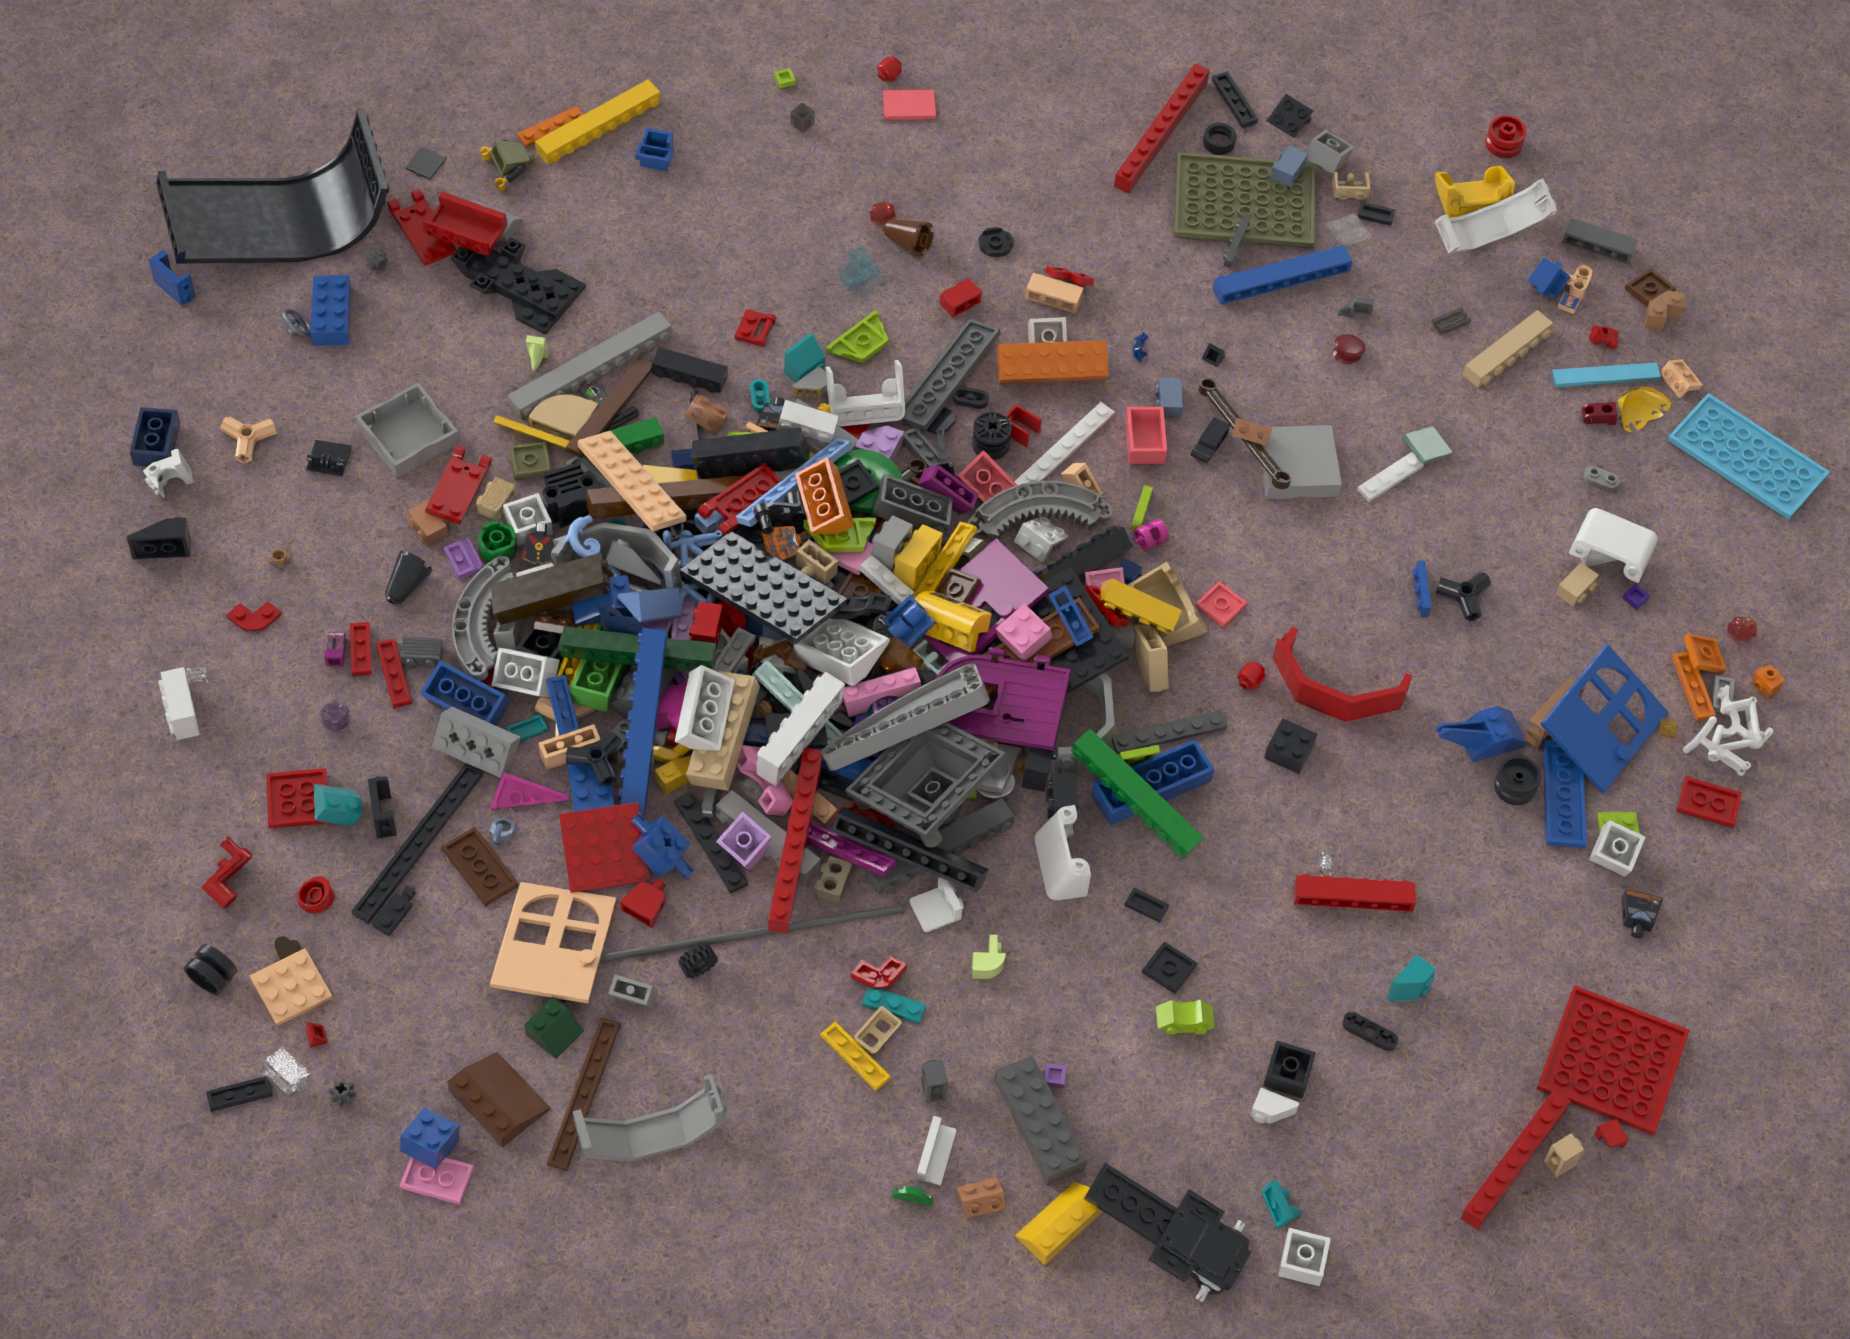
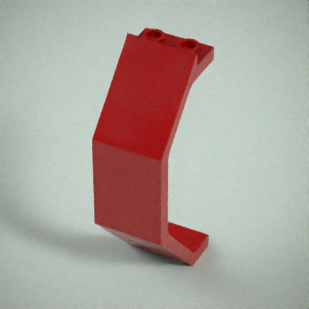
M1291 627L1288 633H1284L1282 640L1277 638L1272 658L1295 702L1344 722L1400 710L1407 695L1412 675L1405 673L1401 684L1394 688L1355 696L1347 695L1304 676L1292 654L1298 629Z

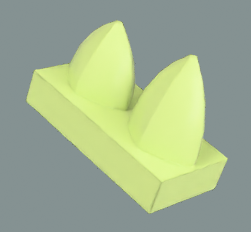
M527 335L526 345L531 358L532 370L535 371L542 359L548 358L549 352L545 338Z

